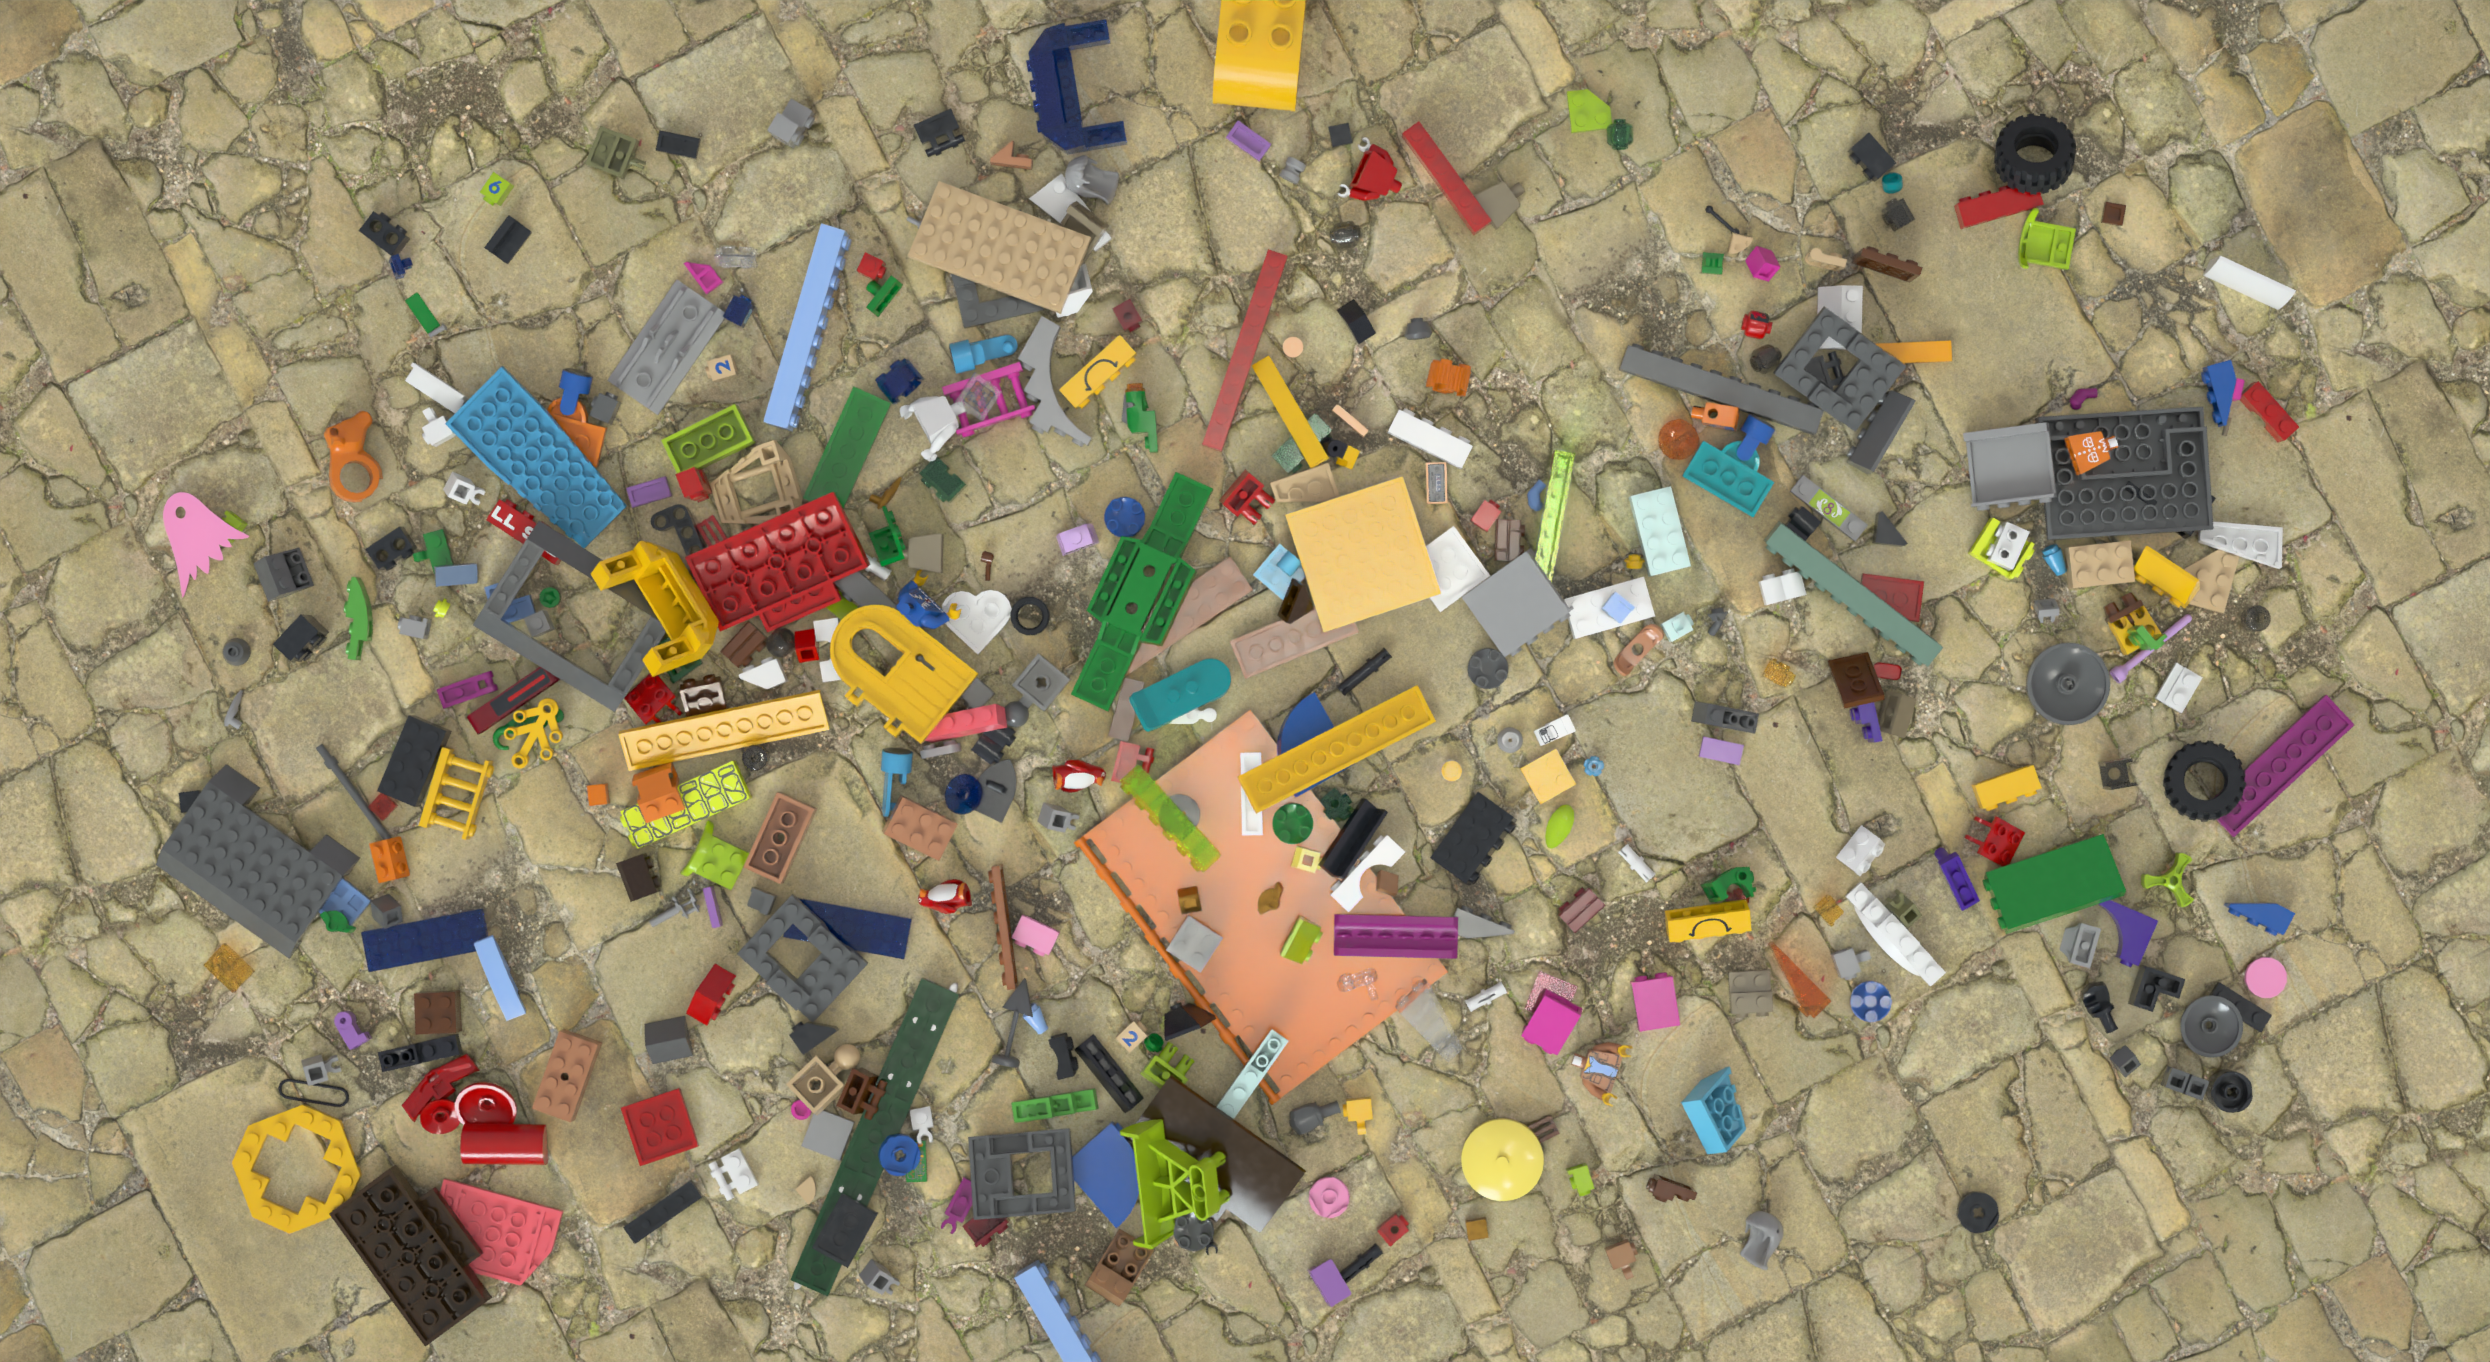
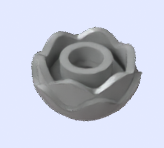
M1512 727L1503 729L1497 736L1499 748L1507 753L1516 752L1523 744L1522 734L1519 730Z

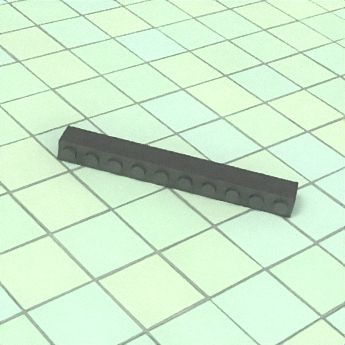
M1633 343L1632 346L1628 345L1626 347L1619 371L1721 405L1738 407L1742 412L1754 414L1760 418L1811 435L1817 433L1824 410L1819 409L1812 402L1804 404L1800 402V398L1790 395L1786 398L1780 396L1781 392L1773 389L1765 391L1758 384L1750 382L1747 385L1741 383L1742 379L1734 376L1726 378L1719 371L1711 369L1708 372L1702 370L1703 366L1695 363L1687 365L1680 358L1672 356L1669 359L1663 357L1664 353L1656 350L1648 352L1644 350L1643 346Z
M860 571L834 582L836 587L838 586L844 591L842 595L849 602L854 600L859 605L857 608L867 605H884L898 610L897 604ZM922 656L917 657L918 659H920L919 662H922L925 666L934 671L935 668L932 667L926 661H924V658ZM976 677L961 697L965 700L964 705L968 709L985 706L995 695V692Z

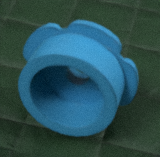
M1591 756L1590 759H1586L1584 762V771L1589 776H1598L1602 773L1601 770L1604 769V763L1599 760V757Z

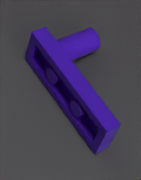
M1938 848L1934 855L1938 859V864L1959 908L1964 911L1980 901L1959 855L1956 852L1949 854L1944 848Z

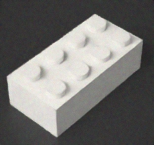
M1644 577L1563 599L1569 608L1571 606L1574 608L1569 612L1571 616L1568 618L1574 639L1655 616ZM1614 592H1617L1635 607L1622 623H1618L1601 609Z

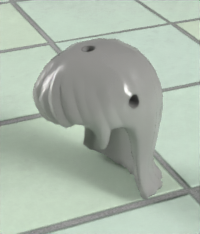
M1085 155L1070 161L1065 172V181L1068 188L1082 197L1101 198L1105 201L1106 205L1110 204L1115 197L1116 188L1118 187L1119 173L1104 171L1095 167L1091 163L1097 164V162Z
M1756 1211L1746 1218L1745 1233L1750 1229V1236L1740 1255L1755 1267L1768 1270V1260L1780 1244L1784 1230L1781 1222L1775 1216L1765 1211Z

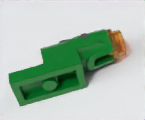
M1143 383L1127 384L1123 401L1122 422L1128 425L1127 427L1132 434L1148 433V436L1145 437V449H1149L1150 453H1158L1155 410L1147 411L1149 407Z

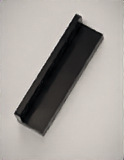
M1362 798L1318 865L1332 877L1346 878L1388 812L1385 809L1376 808L1367 799Z

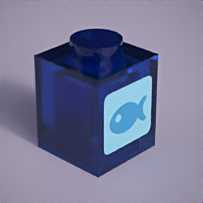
M741 294L740 297L734 295L723 317L744 328L755 306L750 304L752 300Z

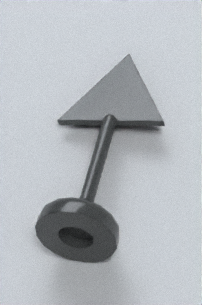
M1026 978L1022 980L1002 1007L1014 1011L1005 1055L994 1054L991 1062L995 1064L1019 1068L1020 1060L1010 1056L1019 1013L1033 1017Z

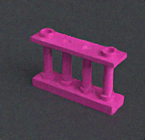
M1020 362L942 387L944 395L946 397L950 396V399H953V402L956 403L958 401L962 402L960 397L962 391L969 389L970 392H974L971 389L974 383L976 386L977 384L979 386L974 393L978 395L976 401L981 422L969 425L966 412L958 415L962 427L956 430L958 436L968 437L974 435L975 430L1017 416H1021L1022 419L1033 415L1032 412L1036 411L1034 405L1028 406L1019 380L1020 373L1024 372ZM1008 377L1009 380L1011 379L1020 406L1019 410L1010 413L1008 412L999 384L1001 383L1000 379ZM988 383L989 386H992L1001 416L989 419L986 408L981 406L983 401L979 400L983 399L980 396L981 392L979 389L981 384Z

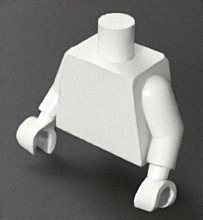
M945 396L922 397L910 405H904L900 408L901 417L904 416V419H908L913 412L915 413L931 444L930 449L921 452V455L928 461H934L937 458L936 451L942 448L944 443L959 427L956 416L965 412L961 401L949 405Z

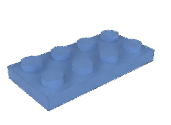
M343 877L319 913L339 911L347 917L349 925L352 926L372 900Z

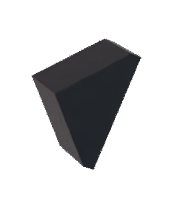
M1354 299L1337 309V312L1358 344L1376 334L1366 314Z
M1878 512L1875 517L1872 543L1898 547L1908 544L1884 512Z

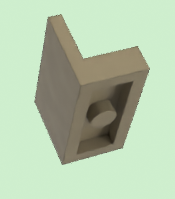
M1886 690L1885 700H1883L1878 717L1880 731L1905 738L1916 699Z

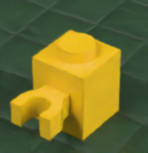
M1371 1097L1346 1099V1104H1343V1115L1348 1117V1122H1357L1358 1135L1366 1134L1365 1120L1373 1119Z

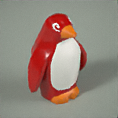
M1067 760L1064 765L1052 766L1055 789L1061 788L1063 792H1077L1094 783L1102 786L1106 777V772L1103 768L1082 760Z
M957 879L947 880L930 890L920 889V894L918 895V902L921 906L944 914L955 913L960 907L972 906L968 885Z

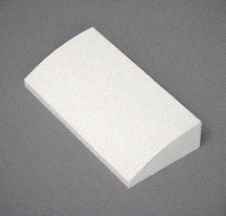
M2222 256L2210 260L2203 274L2205 277L2277 310L2282 308L2296 291Z

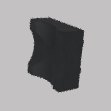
M1067 1032L1051 1036V1039L1048 1041L1058 1060L1057 1079L1073 1077L1079 1066L1077 1057H1073L1071 1052L1074 1048L1072 1037H1068Z

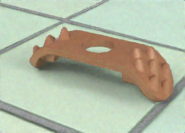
M1655 624L1645 626L1616 656L1613 662L1615 669L1621 675L1628 676L1644 656L1664 638L1663 630ZM1636 643L1641 644L1643 647V651L1639 655H1634L1631 650L1632 646Z

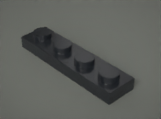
M690 1180L623 1228L633 1243L636 1244L698 1201L703 1195L694 1182Z

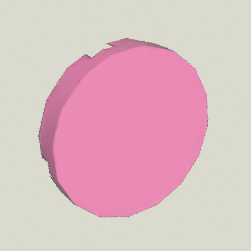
M2260 957L2247 966L2244 981L2252 994L2261 998H2272L2284 990L2287 983V973L2284 966L2278 960L2270 957Z
M1335 1177L1318 1179L1309 1191L1311 1208L1322 1217L1334 1218L1340 1216L1349 1204L1350 1194L1347 1186L1342 1180Z

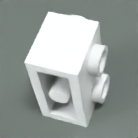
M2004 522L2002 525L1999 524L1994 535L1997 538L1994 544H1990L1986 555H1988L1987 561L2007 570H2013L2030 532L2009 522Z

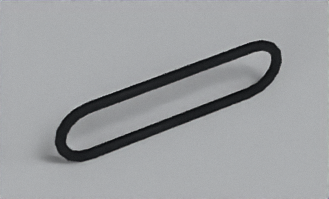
M285 1079L279 1084L278 1087L280 1095L283 1098L290 1100H297L333 1107L345 1106L349 1100L348 1092L344 1088L319 1083L312 1085L343 1091L346 1095V1099L342 1104H333L284 1095L282 1092V1085L285 1082H294L308 1085L307 1081Z

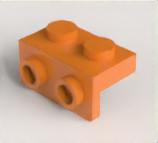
M400 836L369 843L378 883L410 876Z

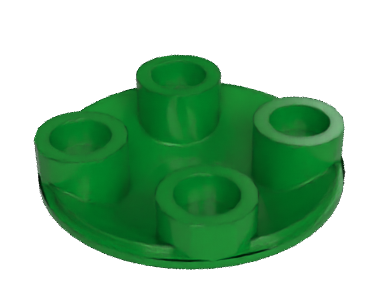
M1289 803L1283 805L1274 814L1272 822L1273 831L1282 842L1299 844L1305 841L1312 833V815L1307 808L1300 804Z

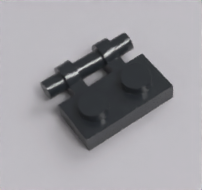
M952 109L914 124L922 145L928 142L932 145L931 148L925 150L928 157L935 154L938 156L942 154V151L951 147L954 149L959 146L958 144L965 142L963 134L956 137L953 134V131L960 129ZM947 134L949 140L938 144L936 139Z
M1836 351L1828 353L1829 362L1825 363L1824 357L1821 355L1812 358L1804 368L1833 390V386L1839 385L1845 377L1840 367L1842 364L1840 358L1838 359ZM1827 369H1833L1836 379H1830Z

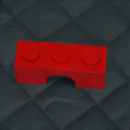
M2259 381L2251 383L2242 391L2240 401L2250 412H2255L2262 418L2266 424L2264 428L2277 442L2285 441L2299 428L2297 423Z
M692 467L675 474L684 498L699 503L709 499L708 495L713 493L704 470Z

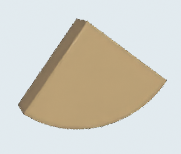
M1732 232L1727 253L1736 254L1743 251L1751 244L1753 237Z
M812 1175L795 1189L808 1205L813 1201L816 1194V1183Z

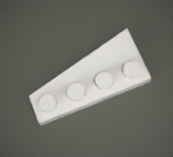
M1062 174L1029 198V200L1059 223L1067 214L1066 210L1069 205L1076 201L1089 210L1078 194L1068 188L1065 177ZM1106 231L1093 249L1095 252L1112 239Z
M2213 522V530L2198 531V543L2277 569L2282 568L2283 527Z

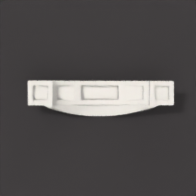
M1861 882L1845 896L1854 905L1857 915L1873 939L1899 965L1909 972L1921 976L1929 986H1932L1946 973L1920 945V942Z

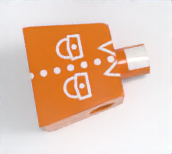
M2101 431L2064 438L2076 476L2110 459L2108 451L2118 448L2115 436L2104 439Z

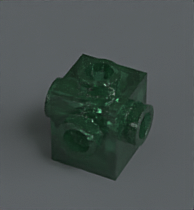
M1333 788L1319 800L1326 808L1323 812L1330 820L1335 819L1337 822L1345 821L1354 810L1350 805L1353 803L1351 798L1346 793L1342 794L1337 788Z

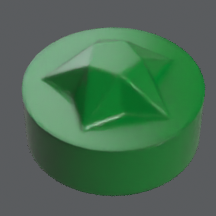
M548 587L541 591L539 599L543 606L554 608L559 605L561 594L557 589Z

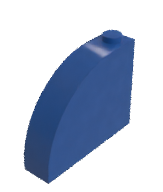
M1315 692L1298 702L1284 719L1278 735L1277 756L1334 728ZM1343 770L1309 786L1308 788L1294 794V796H1300L1301 794L1307 792L1308 790L1314 788L1315 786L1321 784L1322 782L1328 780L1329 778L1335 776Z
M1112 1121L1072 1156L1074 1181L1115 1228H1118L1134 1208L1139 1195L1134 1147L1126 1136L1120 1135V1130L1124 1129L1122 1125L1118 1122L1115 1124Z

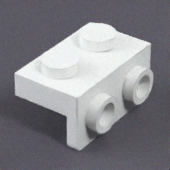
M1861 825L1836 858L1858 876H1861L1869 870L1874 858L1883 852L1885 844L1880 838Z

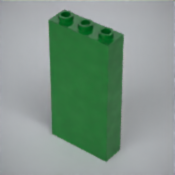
M2104 834L1986 872L1984 880H1982L1986 892L1989 891L1991 894L1990 903L1992 909L1998 912L1999 917L1997 921L2001 930L2004 929L2006 934L2122 897L2126 893L2125 886Z

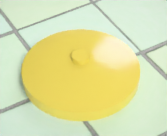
M1497 1118L1480 1124L1469 1134L1463 1146L1461 1163L1465 1178L1475 1191L1492 1200L1510 1201L1524 1196L1537 1184L1543 1171L1544 1154L1539 1139L1529 1127L1513 1119Z

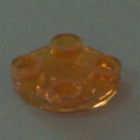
M1683 419L1671 420L1666 423L1659 431L1658 436L1659 448L1664 455L1674 460H1682L1691 456L1697 449L1700 440L1694 426Z

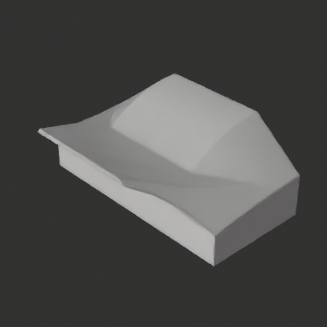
M2079 923L2075 927L2065 929L2060 951L2067 956L2069 963L2087 968L2091 967L2101 928Z

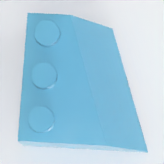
M1726 1067L1702 1079L1681 1102L1707 1154L1727 1152L1746 1130L1741 1107L1736 1104L1734 1097L1736 1092L1735 1084L1731 1085L1729 1075L1732 1074L1730 1067Z

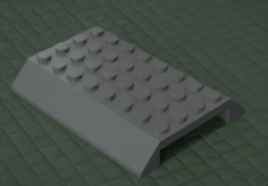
M226 764L208 781L160 851L156 865L290 959L302 941L300 939L343 877L350 874L360 857L329 835H325L311 851L303 847L245 806L252 801L260 787Z

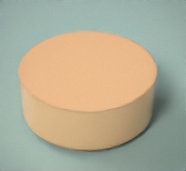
M1297 337L1287 338L1283 343L1285 355L1290 358H1296L1301 355L1303 351L1302 341Z

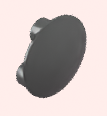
M1492 648L1481 649L1475 652L1468 662L1469 678L1480 688H1496L1507 679L1508 662L1498 650Z
M1194 1212L1176 1218L1174 1237L1181 1248L1189 1251H1198L1204 1249L1211 1242L1214 1235V1227L1210 1218L1205 1221L1199 1220Z

